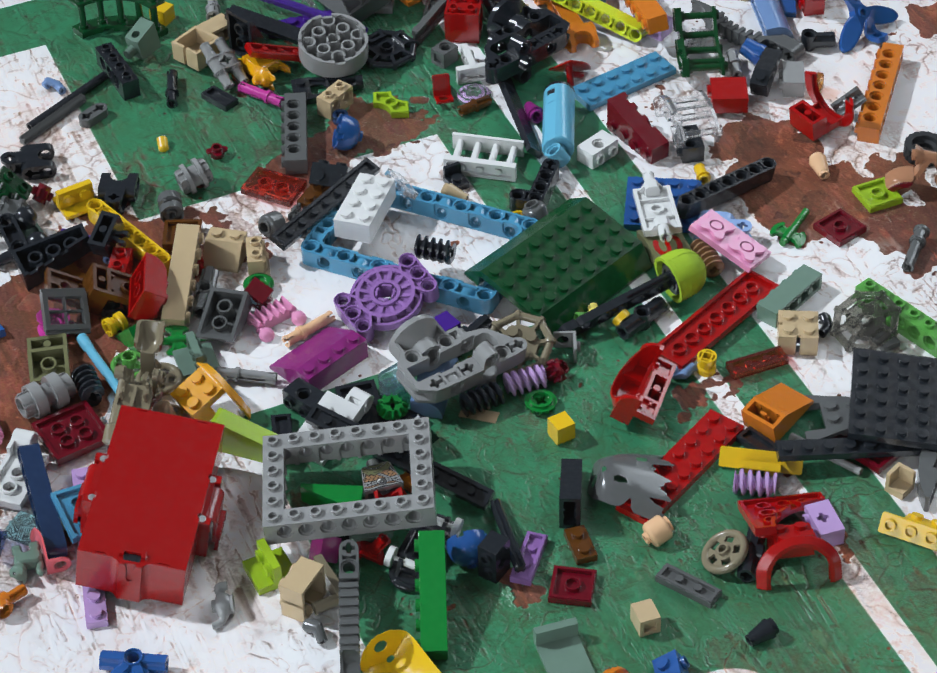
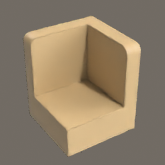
M898 462L886 474L884 491L903 500L914 489L916 471Z
M652 599L631 604L630 619L639 637L661 632V616Z

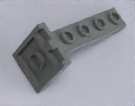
M438 0L429 12L422 17L421 21L413 27V39H416L419 44L425 40L444 18L447 0ZM483 3V20H486L489 17V13Z

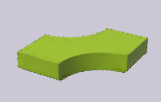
M391 91L373 92V108L386 110L391 115V118H409L408 101L395 98Z

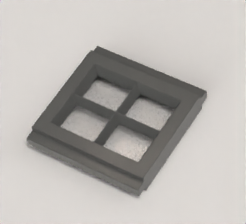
M85 288L40 289L39 296L45 335L91 333Z

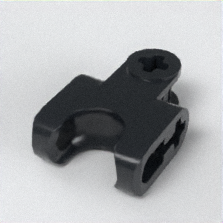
M50 143L24 145L20 148V151L5 152L0 157L1 163L9 170L12 168L13 173L17 176L22 175L26 180L52 178L57 172V167L52 161L55 151Z
M102 173L98 185V199L105 201L117 213L123 215L127 201H137L140 189L139 173H129L126 179L119 181L113 180L111 173Z

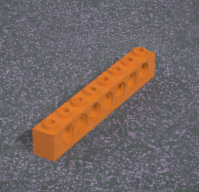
M883 42L882 48H878L877 59L874 61V67L871 71L867 90L865 91L867 101L861 105L858 122L855 125L854 133H857V141L879 144L903 60L904 45Z

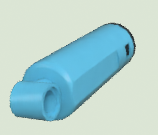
M555 81L544 89L542 152L547 158L558 160L559 168H562L569 163L570 157L574 152L575 90L567 82Z

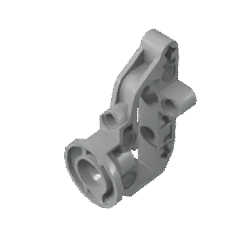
M420 314L404 322L395 331L388 347L389 352L398 361L396 378L417 403H439L476 385L481 387L483 384H489L491 381L496 382L497 375L514 368L525 360L527 342L521 337L512 338L488 328L466 332L463 328L456 326L445 332L430 314ZM473 350L472 357L453 365V368L445 372H438L419 382L414 378L424 372L433 371L441 364Z

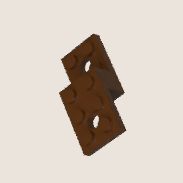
M92 263L84 278L47 267L44 272V289L62 287L85 288L89 313L99 315L108 300L129 306V285L132 275L96 263ZM62 299L50 300L62 304ZM66 299L67 306L81 309L79 299Z

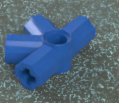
M130 648L125 652L102 650L100 652L99 670L111 671L110 673H168V655L142 653L137 648Z

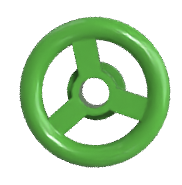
M127 350L116 355L110 364L113 374L119 360L128 369H140V362L137 360V357L140 358V352ZM139 371L134 373V379Z

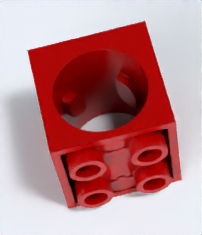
M447 0L444 12L446 40L459 43H480L483 28V0Z

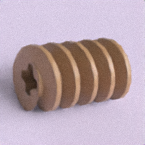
M700 238L691 243V250L697 253L705 263L706 277L711 278L720 275L725 269V264L718 252Z

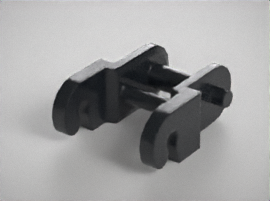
M107 301L101 316L104 318L112 317L118 311H121L126 316V311L123 309L115 310L120 307V303Z

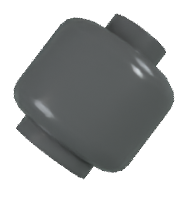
M536 199L525 203L522 210L524 216L537 220L549 214L545 204Z
M278 211L268 212L259 218L258 229L265 237L271 238L276 231L286 224L285 218Z

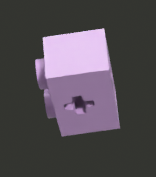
M828 499L804 506L802 522H809L817 537L824 539L832 546L844 544L845 528Z

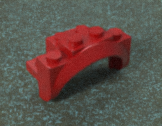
M658 343L642 345L639 351L622 367L614 379L610 390L613 404L610 417L626 425L630 423L633 416L651 425L654 423L677 367V364L660 356L664 350V345Z

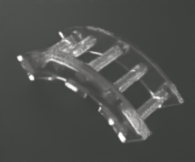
M695 90L690 96L670 98L667 95H661L653 99L656 117L664 116L667 122H671L673 125L670 126L676 149L683 148L689 138L713 135L715 143L719 142L723 135V127L718 123L711 97H708L704 91ZM694 109L696 113L682 115L677 111ZM707 118L711 128L686 131L683 130L682 123Z

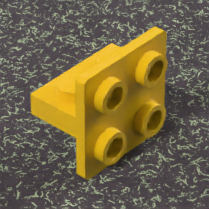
M90 179L57 190L55 191L56 196L52 198V201L66 220L88 213L87 202L95 199L92 182Z

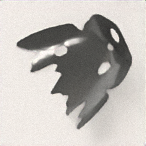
M617 454L601 458L593 465L588 485V494L595 500H600L613 506H620L628 499H631V509L635 514L647 519H652L656 515L664 517L665 515L662 514L664 508L655 504L650 497L671 502V499L661 487L665 483L672 481L655 473L656 468L652 467V465H674L669 461L658 459L664 455ZM636 457L646 458L647 461H638ZM597 475L596 483L592 488V481L594 477ZM620 475L626 478L627 483L614 481V476Z

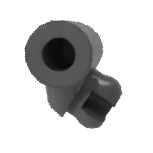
M308 618L302 622V629L307 633L314 634L317 644H323L328 641L320 621Z

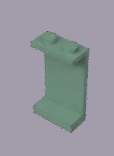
M576 617L533 628V642L546 673H595L578 636Z

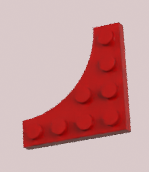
M821 492L739 500L737 502L738 510L755 537L768 538L771 535L777 534L776 525L783 518L803 511L805 505L823 501L825 497Z

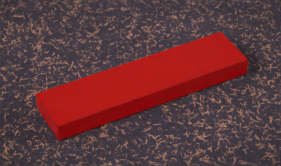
M246 42L244 47L248 55L253 58L301 62L298 47Z

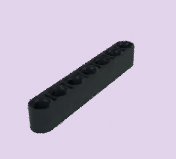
M769 157L761 158L680 195L676 207L679 218L689 219L700 214L703 210H709L770 182L774 176L777 165L776 161Z

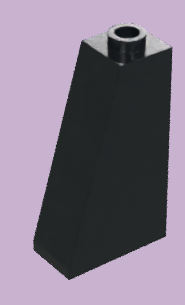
M561 459L559 528H572L581 525L582 459Z

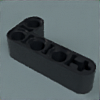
M547 158L543 161L530 190L513 189L510 191L509 209L511 212L516 210L522 211L525 203L533 199L542 201L547 207L559 180L558 160Z

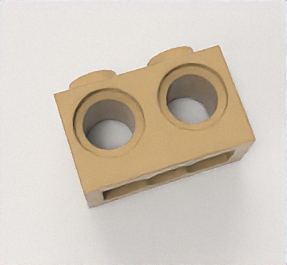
M338 79L316 97L318 115L333 120L332 113L335 110H345L354 103L353 86Z

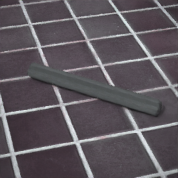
M79 94L22 134L19 137L20 143L23 145L29 144L86 103V96Z

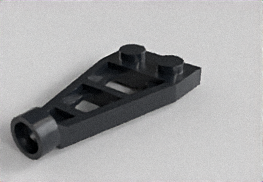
M361 74L354 77L297 78L291 80L293 93L306 92L307 105L317 103L316 97L321 94H312L310 89L312 86H325L327 89L339 79L352 85L353 91H357V89H364L363 77Z

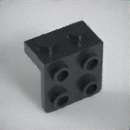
M326 160L312 162L309 184L331 187L351 171V168L346 163L336 162V165L329 164L330 162Z

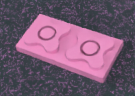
M712 209L692 223L688 229L747 273H750L771 255L770 250Z

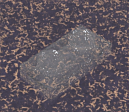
M388 168L385 175L390 179H395V187L398 189L397 193L403 198L409 197L415 200L419 195L417 191L400 173Z

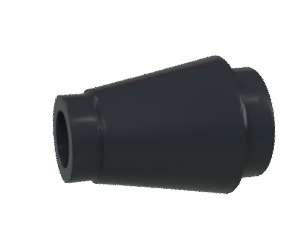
M772 618L763 619L745 635V639L753 647L776 638L779 628Z

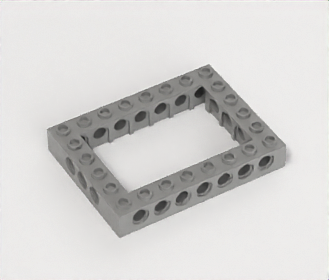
M429 417L263 436L262 528L268 545L437 525L432 434ZM410 450L412 494L286 509V505H288L285 490H288L285 475H287L286 465H300V463L315 461L319 463L323 460H341V458L357 456L362 458V456L383 455V453L391 452L403 453V451Z

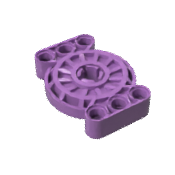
M404 253L399 257V266L382 265L364 272L354 282L350 294L345 292L338 293L334 297L333 302L337 315L350 330H354L366 338L368 343L374 339L375 330L390 331L398 329L404 322L417 316L421 311L423 301L433 303L438 300L439 290L434 277L415 255Z

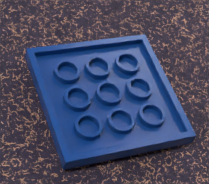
M628 177L623 227L627 230L637 231L642 229L633 198V189L642 187L644 184L643 177ZM655 177L662 186L670 185L676 207L680 195L702 186V180ZM700 214L689 219L679 218L682 225V233H692L688 229L692 223L699 219Z

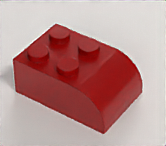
M147 252L130 278L128 317L135 320H153V318H157L160 307L165 305L168 299L166 290L169 282L167 281L166 267L160 259Z

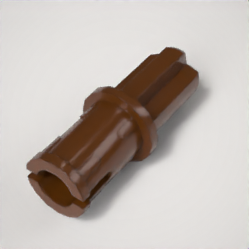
M489 95L476 100L471 99L470 102L457 106V109H459L458 113L463 117L471 112H478L479 109L491 105L492 99Z

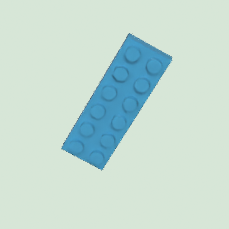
M655 51L573 86L575 99L589 111L606 105L607 99L622 92L629 95L675 75L676 68Z

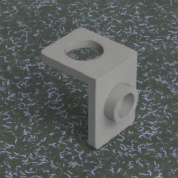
M554 331L553 337L556 338V344L553 347H573L574 363H577V353H580V341H576V331ZM560 336H566L568 341L561 343L557 339Z

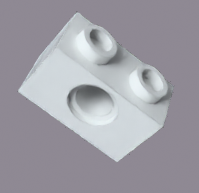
M604 130L599 131L577 146V160L592 170L618 154V139Z

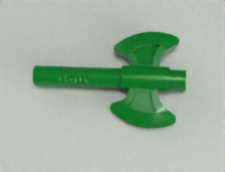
M804 208L788 228L785 226V222L775 224L771 228L769 235L771 237L780 236L779 244L781 246H786L791 241L796 249L801 248L805 244L806 234L803 231L797 233V229L810 213L809 209Z
M180 325L165 327V332L171 336L164 337L163 345L172 346L166 352V355L173 356V350L187 347L185 345L187 344L185 332H189V328ZM200 339V341H211L206 339Z

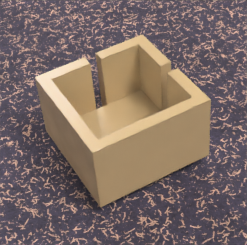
M194 26L171 42L173 59L200 71L207 66L206 58L199 48L200 45L204 42H209L214 52L219 54L220 51L214 43L219 37L200 27Z
M778 310L777 354L795 355L796 339L800 338L799 355L817 356L819 341L818 311Z
M301 556L296 563L291 565L288 574L278 584L282 615L300 622L310 617L313 613L312 606H310L311 603L324 598L326 595L324 564Z

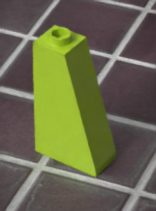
M219 408L211 420L213 423L225 425L222 445L223 453L262 463L263 436L278 435L223 408Z

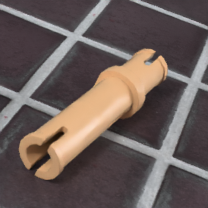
M329 310L309 323L297 326L294 331L282 336L283 343L288 341L285 346L289 348L300 340H306L309 335L335 322V315L330 317L333 312Z

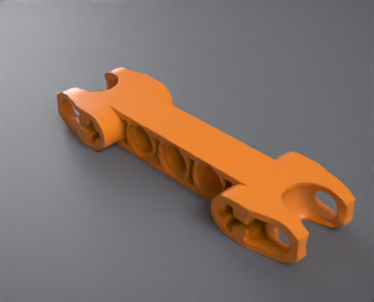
M533 0L537 6L545 4L547 9L570 23L567 32L570 34V39L565 47L570 53L577 52L576 47L581 43L588 44L592 48L599 47L598 34L592 21L583 23L577 13L552 0Z

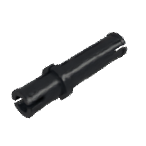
M175 69L167 71L165 97H167L166 105L171 109L175 108V106L177 107V98L179 97V90H177L178 72Z

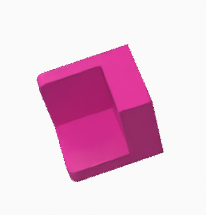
M331 537L311 540L308 559L314 560L313 556L322 554L327 562L337 563L342 538Z

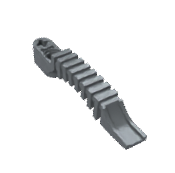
M691 0L692 11L690 13L710 12V5L698 0ZM719 12V20H717L718 36L720 35L723 40L727 39L729 43L734 42V45L742 46L745 40L750 38L765 44L767 48L782 50L781 59L784 61H796L805 54L804 45L787 35L762 36L760 31L753 35L754 30L750 29L745 32V27L739 29L738 24L733 25L732 20L728 21L729 17L724 16L725 12ZM711 18L702 19L705 22V28L708 31H712Z
M349 539L341 542L339 546L340 673H361L359 632L360 557L358 544Z

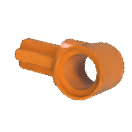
M24 584L18 585L7 593L5 591L0 593V619L7 618L13 611V603L28 594Z

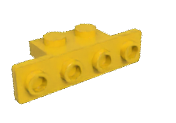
M721 446L719 455L720 467L742 468L744 473H748L750 469L753 474H755V470L764 471L763 475L767 471L770 476H773L774 473L802 475L803 461L778 462L775 451Z
M886 511L882 513L878 532L937 551V519H926L923 514L917 512L909 513L905 517Z

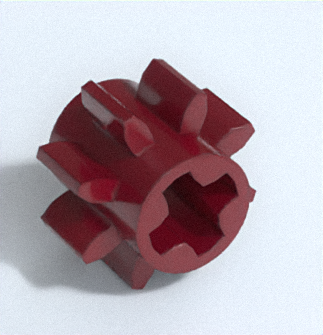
M41 182L38 186L33 185L31 194H33L32 199L45 205L46 201L51 202L54 196L53 193H50L52 188Z
M553 358L546 362L548 367L544 369L547 380L560 383L567 379L565 374L569 372V368L564 360Z

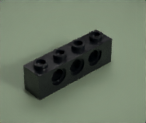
M110 42L95 47L97 64L102 71L107 73L108 79L124 101L141 96L139 78L114 45Z

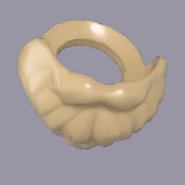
M167 399L158 401L153 406V411L177 416L183 415V409L178 405L171 404Z

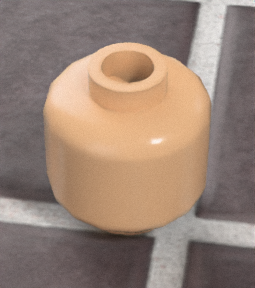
M656 515L643 524L642 529L644 533L641 536L648 545L652 543L654 546L659 547L673 537L672 531L674 527L666 516Z

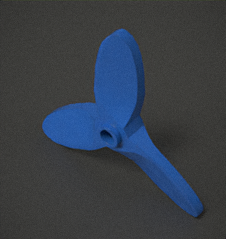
M844 0L849 10V18L845 22L840 34V51L846 53L855 47L863 32L864 22L868 17H873L875 25H883L897 20L898 13L894 9L885 6L875 5L866 7L860 0Z

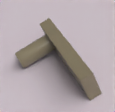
M322 554L313 556V559L318 563L324 564L326 589L331 595L311 603L315 615L339 606V579Z

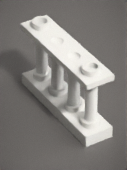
M458 132L452 133V143L455 150L453 155H444L443 167L459 162L464 176L510 182L516 181L517 163H514L516 156L524 157L523 140ZM462 150L473 151L471 158L460 156ZM480 152L491 153L489 159H478ZM498 154L508 155L507 161H496Z

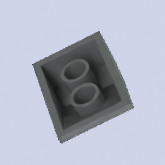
M211 287L195 337L234 343L245 326L248 313L253 305L247 291Z

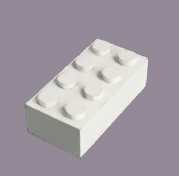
M359 173L333 219L335 237L370 244L396 198L395 179Z

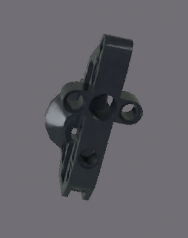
M501 0L492 10L487 23L489 37L484 47L486 56L484 59L485 81L493 85L513 77L520 83L528 82L532 73L531 66L566 47L570 39V34L567 33L570 23L549 9H532L522 0Z

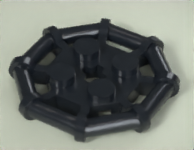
M377 29L376 32L368 35V55H371L373 58L368 57L366 64L373 70L375 68L397 70L398 67L415 61L419 42L408 36L402 29L399 31Z

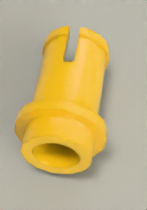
M703 163L696 164L694 166V172L697 175L696 180H702V185L710 182L711 175L706 171L705 165Z

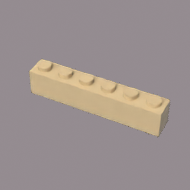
M177 224L167 279L169 282L166 290L168 299L166 304L163 305L161 321L165 322V327L169 325L187 327V323L190 324L191 312H189V309L193 307L194 303L192 291H196L195 275L198 276L199 274L197 260H201L202 251L200 244L204 243V233H201L200 225Z

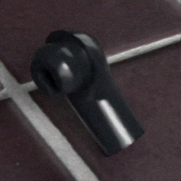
M822 312L818 314V320H820L818 323L822 324L819 329V337L825 338L834 325L830 314Z

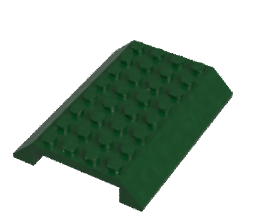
M582 197L570 198L466 270L464 275L477 286L484 281L488 282L522 312L546 318L545 322L553 335V332L558 331L563 324L574 319L575 312L586 313L589 311L588 305L590 303H597L598 306L604 304L652 269L653 265L642 241L590 199ZM541 329L536 332L537 336L540 339H545Z

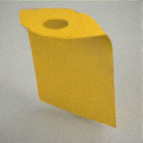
M388 630L376 635L364 649L360 662L362 673H441L414 637L405 630ZM386 641L387 645L384 650L380 652L374 650L378 642ZM393 655L394 660L387 662V658Z

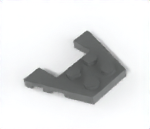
M805 395L814 401L807 411L820 409L825 429L805 431V439H827L841 434L843 437L848 435L850 397Z

